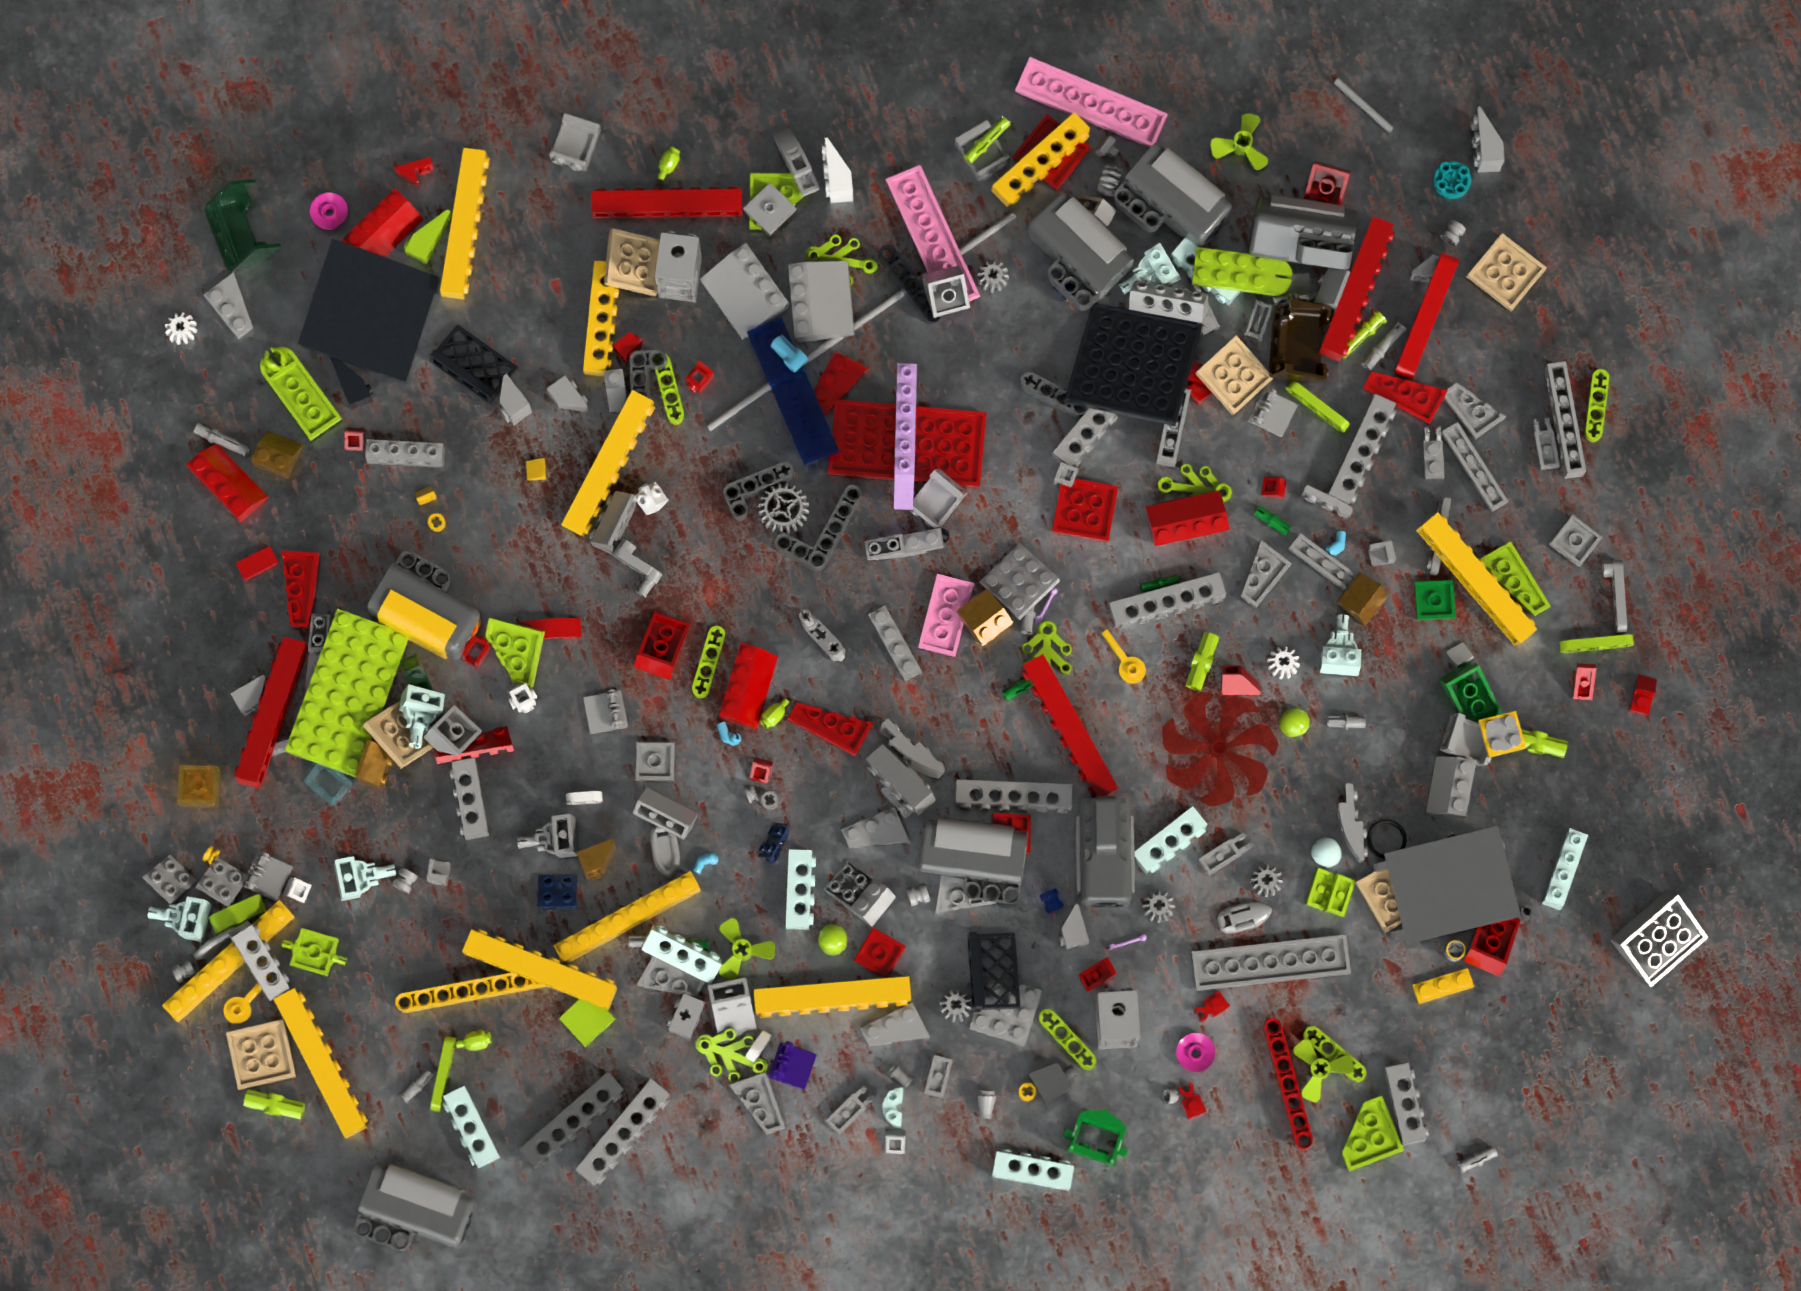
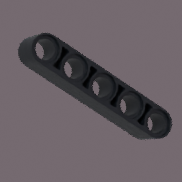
M892 245L882 246L878 253L879 261L924 322L929 325L936 324L941 316L934 320L928 318L927 312L931 311L923 285ZM889 250L892 253V257L889 259L884 258L882 251ZM900 265L903 268V273H895L893 267ZM905 281H912L914 288H906ZM923 296L926 300L925 304H918L916 297Z

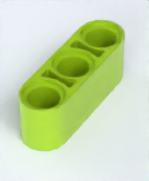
M257 894L211 915L209 920L217 936L228 928L239 926L247 920L251 922L261 917L267 911L261 895Z

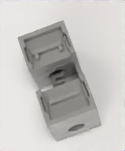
M673 231L661 233L655 272L658 298L696 302L702 262L700 241L696 235L690 233L677 235Z
M1131 987L1121 988V991L1113 992V989H1102L1100 993H1097L1094 1002L1097 1049L1137 1047L1138 1041L1141 1038L1137 990L1133 991ZM1113 1013H1119L1121 1016H1116Z

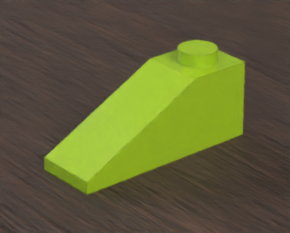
M450 210L441 213L415 232L411 239H407L404 245L406 256L425 265L428 264L452 218Z

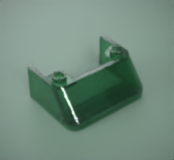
M255 179L230 181L205 206L207 220L228 271H237L264 261L281 247L280 243L267 244L264 241L256 242L245 210L248 209L251 203L247 190L256 183Z

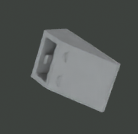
M1478 107L1476 113H1473V119L1470 121L1471 131H1474L1472 148L1476 149V155L1473 156L1474 167L1477 166V173L1499 172L1505 160L1503 141L1482 108Z
M849 860L844 863L823 889L871 927L896 898L887 886Z
M746 977L708 985L717 1033L721 1034L728 1028H734L737 1032L733 1040H723L720 1042V1045L735 1043L742 1040L746 1035L758 1038ZM727 1031L729 1037L734 1036L732 1031Z

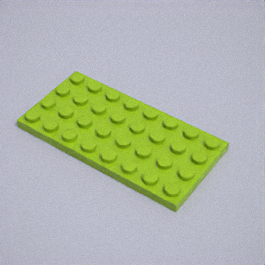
M337 608L284 752L355 777L367 739L372 740L373 738L363 725L382 712L408 639L387 626Z

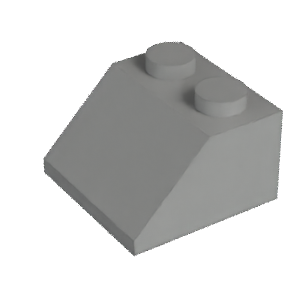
M959 266L922 275L925 293L933 317L970 308L964 273Z
M1327 269L1326 274H1321L1318 284L1321 287L1319 291L1315 290L1312 301L1315 304L1330 306L1331 313L1334 316L1350 271Z
M505 374L502 381L499 401L501 408L499 410L507 423L511 422L514 426L531 414L532 411L527 399L509 376Z
M454 705L423 738L437 751L459 756L480 735L482 730Z

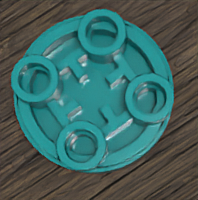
M1454 161L1443 162L1436 169L1433 177L1435 190L1439 195L1447 199L1462 197L1469 190L1471 184L1469 168Z

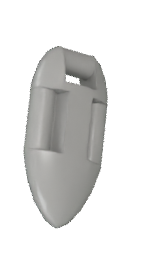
M654 826L650 832L654 864L665 878L672 879L680 863L677 836L668 832L669 835L657 837V833L667 831Z
M1249 901L1223 909L1218 913L1216 919L1221 932L1234 934L1256 928L1264 923L1270 916L1272 908L1261 902ZM1225 916L1229 917L1231 926L1227 927Z
M238 926L228 928L208 940L197 950L194 959H207L222 952L233 942L228 932Z

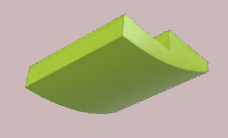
M1316 868L1304 905L1344 917L1356 880Z
M579 999L559 1019L586 1047L600 1033L604 1032L616 1018L609 1010Z

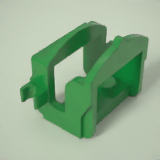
M1107 1109L1103 1111L1088 1110L1080 1112L1074 1131L1065 1129L1063 1134L1064 1138L1070 1140L1068 1153L1085 1157L1112 1168L1115 1165L1117 1156L1126 1158L1128 1149L1121 1147L1126 1126L1118 1118L1110 1114ZM1081 1123L1119 1135L1112 1156L1103 1149L1092 1150L1090 1145L1079 1142V1145L1075 1144Z

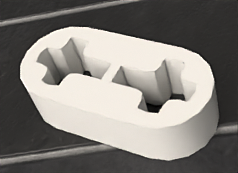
M601 791L566 794L567 805L603 802Z
M763 1030L749 1049L745 1058L755 1062L772 1035Z

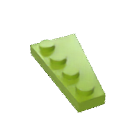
M1511 541L1481 558L1487 571L1494 574L1498 580L1497 582L1533 617L1550 608L1549 602Z

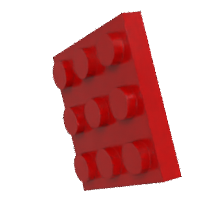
M1046 114L1013 154L1012 158L1019 162L1052 133L1060 123ZM1068 133L1065 135V138L1073 139L1074 135ZM1079 142L1075 146L1076 149L1069 156L1065 155L1061 158L1062 162L1057 167H1051L1047 171L1048 174L1042 181L1057 192L1091 150V146L1087 143L1081 144ZM1059 146L1051 147V150L1054 152L1061 150ZM1039 158L1037 160L1040 164H1045L1047 162L1045 158Z
M1075 479L1072 488L1061 484L1052 533L1108 543L1118 486Z

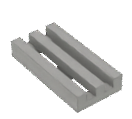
M1259 300L1255 301L1244 336H1249L1262 342L1274 305ZM1260 305L1262 307L1253 333L1249 332L1257 307ZM1265 307L1269 308L1261 333L1258 335L1256 333Z

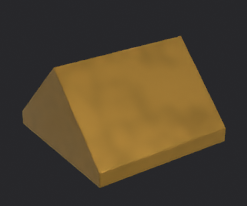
M1359 572L1337 600V603L1359 623L1366 626L1388 596L1381 584Z

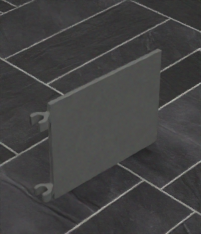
M1498 826L1384 853L1386 860L1373 864L1374 872L1385 869L1389 871L1403 927L1401 930L1390 932L1392 940L1405 937L1406 943L1410 944L1521 917Z

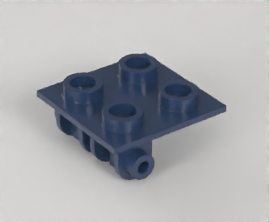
M775 823V825H772L768 832V839L760 846L759 858H766V861L771 864L777 860L780 854L777 850H782L779 845L784 846L783 842H786L790 835V824Z
M577 874L538 875L537 908H542V910L552 908L554 910L556 908L560 910L562 908L573 910V908H577Z

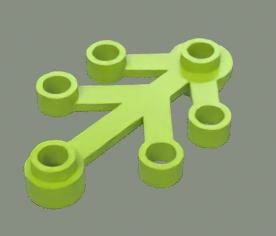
M833 235L821 247H810L805 252L806 262L848 261V266L862 268L868 274H872L877 270V262L874 259L868 258L861 261L843 257L850 251L860 247V241L856 238L850 239L846 246L833 255L824 253L833 246L841 244L842 240L838 235ZM834 237L839 238L838 244H833L832 239ZM853 240H856L858 242V245L855 248L851 246V242ZM813 252L817 253L815 260L810 257ZM868 262L873 264V268L870 270L866 268ZM849 276V278L851 279L850 286H852L853 278Z
M1189 464L1182 465L1181 474L1187 476L1193 485L1173 483L1169 477H1163L1158 482V489L1162 493L1179 491L1193 493L1190 495L1193 496L1223 490L1226 493L1222 496L1223 502L1228 501L1232 495L1230 486L1225 483H1219L1208 466H1203L1199 474L1203 479H1207L1212 487H1205L1192 471V467ZM1185 467L1189 468V469H1190V472H1189V473H1185V472L1183 471V468H1185ZM1208 470L1209 474L1203 475L1202 471ZM1164 483L1168 484V485H1169V488H1168V489H1164V488L1162 487V484H1164Z
M1043 621L1038 626V634L1029 642L1023 644L1022 652L1025 655L1032 654L1034 647L1043 640V648L1029 661L1044 654L1050 667L1052 659L1060 667V672L1067 675L1071 672V664L1065 662L1051 648V640L1060 647V652L1064 656L1071 654L1072 647L1056 634L1057 627L1052 621ZM1046 627L1050 628L1051 632L1048 634L1044 632V628ZM1030 646L1031 651L1026 652L1024 647ZM1063 647H1068L1070 651L1065 653L1062 649ZM1067 665L1069 670L1063 671L1062 667Z
M728 1028L725 1032L713 1037L707 1034L699 1036L696 1040V1048L700 1053L706 1054L711 1066L710 1072L713 1076H719L723 1070L722 1066L717 1063L714 1052L721 1055L728 1070V1079L731 1083H736L741 1078L732 1060L752 1067L753 1071L757 1074H762L768 1069V1062L765 1058L758 1057L755 1062H752L745 1058V1055L735 1052L743 1047H751L755 1042L752 1035H746L742 1040L725 1047L717 1045V1043L726 1039L733 1040L737 1035L734 1028ZM727 1031H732L734 1036L729 1037ZM750 1038L752 1043L746 1044L745 1039ZM702 1042H708L709 1047L704 1048ZM761 1063L763 1069H757L756 1064ZM713 1067H719L720 1072L715 1073ZM736 1074L738 1076V1079L733 1080L731 1078V1075Z

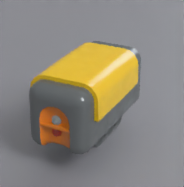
M411 551L402 552L395 564H391L368 603L369 614L377 618L381 625L389 627L406 637L409 641L445 660L447 658L453 660L462 658L461 654L481 626L480 613L475 607L446 592L450 586L448 572ZM406 558L413 559V562L410 565H405L403 563L404 559ZM422 567H428L430 569V571L427 574H421L419 572ZM439 576L447 578L444 583H438L436 580Z

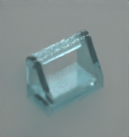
M316 764L304 780V783L331 807H334L353 786V783L341 772L320 764ZM322 768L342 785L334 798L313 780Z

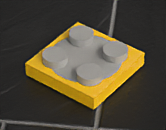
M1516 711L1478 721L1488 758L1526 749Z

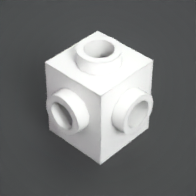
M656 482L642 485L638 489L639 492L635 495L637 503L646 515L659 511L669 501Z
M520 684L512 688V691L509 692L511 698L508 700L513 710L517 708L519 713H527L533 710V706L536 705L534 699L537 698L533 688L529 689L527 684ZM521 698H526V699H527L526 701H524V702H522V703L520 702Z

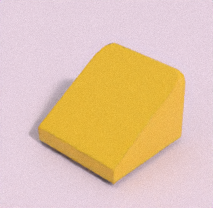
M545 458L526 461L527 481L546 479Z
M432 486L414 493L420 506L437 498Z

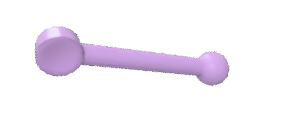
M1054 587L1050 591V595L1040 615L1035 618L1037 623L1043 622V615L1053 596L1057 594V588Z
M1140 934L1139 937L1126 940L1120 943L1112 944L1107 947L1108 950H1112L1114 948L1130 944L1139 940L1145 941L1147 939V936L1145 934Z

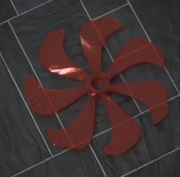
M1199 692L1185 705L1184 715L1189 723L1208 738L1211 743L1190 740L1180 735L1176 730L1174 719L1171 718L1162 727L1163 746L1167 752L1177 755L1209 750V753L1195 765L1186 769H1176L1167 764V779L1183 790H1191L1202 779L1211 759L1216 758L1217 779L1215 787L1211 793L1200 797V801L1210 807L1228 803L1233 799L1235 791L1231 777L1222 760L1226 756L1241 768L1249 781L1247 795L1259 793L1264 786L1268 774L1265 765L1257 760L1230 753L1228 749L1240 745L1255 744L1263 746L1271 756H1274L1278 748L1276 737L1267 725L1257 724L1227 743L1225 739L1235 720L1243 713L1258 712L1257 706L1251 699L1232 696L1223 702L1220 715V738H1216L1207 721L1205 712L1207 703L1214 695L1208 692ZM1220 744L1223 746L1224 751L1217 753L1213 746Z

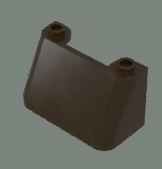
M1290 299L1275 307L1272 320L1269 375L1271 378L1312 382L1327 380L1329 370L1326 364L1321 363V354L1319 352L1322 346L1323 328L1332 321L1330 306Z

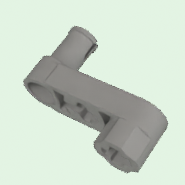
M622 538L612 556L643 575L644 580L636 590V593L646 598L653 585L658 583L662 574L632 555L636 546Z
M802 610L804 614L800 612L799 618L807 634L832 661H842L845 658L846 651L841 642L819 619L811 615L809 610ZM819 630L826 638H820L816 631Z

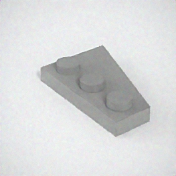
M234 272L203 294L238 339L253 329Z
M1458 383L1447 389L1448 392L1444 400L1474 439H1477L1506 418L1502 413L1492 409L1489 404L1482 402L1476 395Z
M1261 540L1241 598L1254 608H1257L1292 563Z
M895 807L841 829L849 848L910 843Z
M941 875L935 913L996 904V902L967 898L964 894L965 879ZM972 884L968 886L967 891L970 895H976L978 888ZM989 887L987 895L991 898L996 897V888Z
M653 956L636 986L680 995L684 993L697 998L706 982Z
M913 1002L860 1028L869 1047L930 1038Z
M766 1072L729 1085L766 1135L785 1129Z

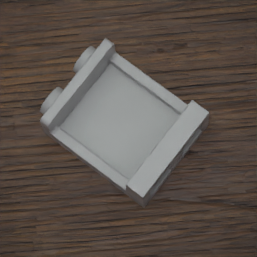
M564 113L560 132L554 148L549 154L550 160L557 165H569L575 171H586L601 131L600 124Z
M988 120L955 138V145L962 156L974 146L976 140L979 141L991 129ZM996 139L987 148V151L982 153L972 164L967 161L966 163L976 179L980 181L981 179L987 180L997 170L1002 171L1009 166L1011 157L1005 153Z
M939 468L931 473L930 479L913 499V510H910L915 516L922 517L925 520L924 523L931 529L941 528L968 493Z
M1461 713L1450 714L1439 750L1455 757L1476 760L1477 766L1487 765L1492 757L1488 758L1479 724L1466 719V715Z

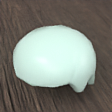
M1323 837L1315 841L1311 847V855L1318 865L1331 868L1339 863L1342 858V850L1334 839Z

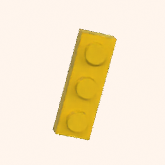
M1468 968L1412 985L1418 1004L1474 987Z

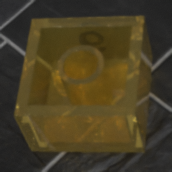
M180 765L177 804L180 807L219 808L222 771L219 766Z

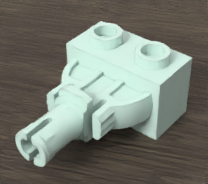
M1161 243L1145 251L1144 254L1146 256L1140 261L1138 267L1132 270L1134 272L1133 277L1119 284L1124 294L1131 290L1135 281H1145L1156 285L1163 284L1168 287L1181 279Z
M1342 614L1337 615L1336 637L1335 632H1331L1330 640L1322 648L1320 673L1359 675L1361 649H1358L1353 640V633H1350L1348 640V615H1344L1343 623Z
M409 684L402 692L399 711L403 712L404 718L407 721L406 728H410L411 731L410 747L413 748L415 744L414 748H421L423 733L429 731L430 725L443 711L445 694Z
M354 856L337 859L333 863L341 901L360 898L361 894L366 892L371 886L378 885L379 879L396 876L394 864L374 867V862L365 863L360 860H354Z
M187 897L186 901L180 902L177 905L169 904L170 908L166 909L150 906L149 911L152 913L148 912L149 919L166 921L165 926L173 928L184 939L204 942L212 904L207 900Z

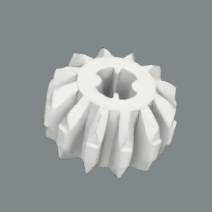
M182 312L180 317L177 313H174V319L168 317L170 323L165 324V328L168 329L165 334L170 336L171 342L176 340V343L180 345L182 340L187 344V338L194 340L192 334L197 333V329L194 328L197 323L192 321L191 315L186 317V314ZM179 326H181L182 328L184 327V330H182V331H181L180 329L178 330V327H179Z
M1287 646L1284 647L1283 652L1280 647H1277V653L1271 651L1270 655L1272 658L1267 659V662L1271 664L1268 666V670L1275 669L1272 675L1275 676L1279 673V679H1282L1284 674L1289 679L1291 677L1290 672L1296 674L1297 670L1295 668L1300 666V663L1295 662L1299 659V656H1292L1295 652L1293 649L1287 652ZM1285 659L1287 661L1286 665L1281 666L1280 662Z

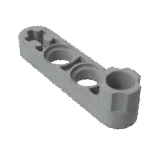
M1604 560L1602 561L1603 577H1612L1616 633H1626L1627 614L1623 561Z

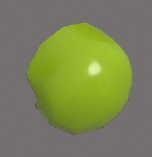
M1290 708L1279 718L1281 732L1291 738L1303 735L1310 727V718L1307 712L1301 708Z
M825 925L818 935L819 948L827 955L834 956L840 954L847 946L846 931L840 925Z

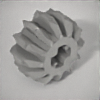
M1106 164L1104 166L1097 188L1099 193L1105 196H1114L1121 179L1122 168L1113 164Z
M993 260L992 265H990L986 261L985 267H979L980 272L977 273V278L980 280L978 284H984L983 290H987L990 287V292L993 293L994 288L1001 291V286L1006 287L1007 282L1005 280L1009 279V275L1006 274L1008 269L1002 268V262L996 265V261ZM990 274H994V276L996 274V279L990 278Z
M1269 864L1265 865V870H1263L1262 866H1258L1259 872L1253 871L1252 875L1255 877L1250 878V882L1256 883L1251 887L1252 890L1259 888L1257 895H1260L1263 891L1266 898L1268 897V891L1274 896L1276 894L1275 890H1281L1278 884H1282L1283 879H1278V877L1282 873L1277 872L1275 874V866L1272 870H1269ZM1265 877H1269L1268 880L1271 879L1268 885L1264 884L1265 881L1262 882Z
M1157 890V896L1151 891L1149 893L1151 898H1144V901L1148 903L1142 905V908L1148 909L1144 912V915L1151 914L1150 921L1157 917V923L1161 922V917L1164 921H1168L1167 915L1173 916L1174 914L1170 909H1174L1175 904H1169L1174 898L1166 899L1167 891L1163 896H1161L1160 890ZM1157 902L1164 906L1160 911L1156 910L1157 907L1154 908Z
M957 989L956 995H954L952 990H949L950 997L943 994V998L946 1001H940L941 1006H946L940 1009V1012H948L944 1017L945 1019H948L951 1015L952 1022H955L956 1017L962 1022V1014L967 1018L969 1017V1013L965 1010H972V1006L966 1004L971 1003L972 1000L971 998L964 1000L967 997V993L965 992L960 996V989ZM953 1002V1003L956 1004L957 1002H959V1003H960V1004H959V1007H961V1008H960V1009L955 1008V1009L953 1010V1009H952V1006H953V1005H952L951 1003Z

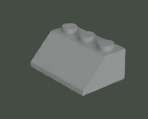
M615 491L614 495L609 496L606 503L608 507L605 512L600 514L598 519L600 524L597 529H593L590 535L592 546L612 555L637 506L636 497L633 494Z
M1436 757L1426 813L1464 821L1467 816L1476 760L1461 757Z

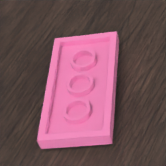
M937 574L918 648L956 657L964 626L956 610L970 601L974 583Z

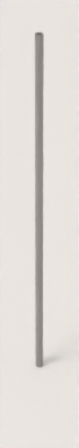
M1013 211L960 247L961 255L1015 219V213ZM920 275L919 277H917V279L922 284L923 278L922 275ZM910 282L906 285V288L913 289L914 283ZM901 289L854 321V331L905 296ZM845 337L831 338L806 355L808 361L803 366ZM787 368L708 423L706 426L709 431L715 429L788 378L793 372Z

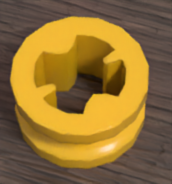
M432 514L428 519L430 529L437 532L444 529L446 524L444 517L440 514ZM435 518H439V521L442 522L438 527H434L432 520H435Z
M211 845L205 852L202 860L204 862L209 861L211 865L214 859L219 856L220 850H214V847Z
M1024 1083L1019 1088V1097L1024 1101H1031L1036 1095V1088L1031 1083ZM1030 1087L1032 1089L1031 1093H1033L1032 1096H1023L1024 1091L1022 1089Z

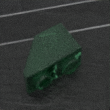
M416 654L400 661L399 664L409 685L433 691Z

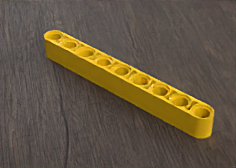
M507 973L402 993L396 997L395 1004L401 1012L409 1013L547 986L525 978V983L522 986H517L515 980L522 976ZM500 980L506 982V986L502 990L496 988V984ZM480 984L487 986L484 993L477 992V987ZM460 988H467L468 993L466 996L460 997L458 996V990ZM442 991L448 992V998L444 1001L438 998L439 993ZM422 995L429 996V1001L426 1004L419 1003ZM404 998L410 1000V1004L406 1008L400 1007V1002Z

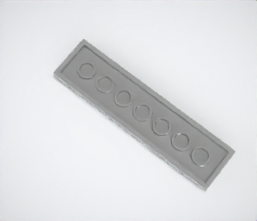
M1346 935L1191 952L1196 991L1351 974Z

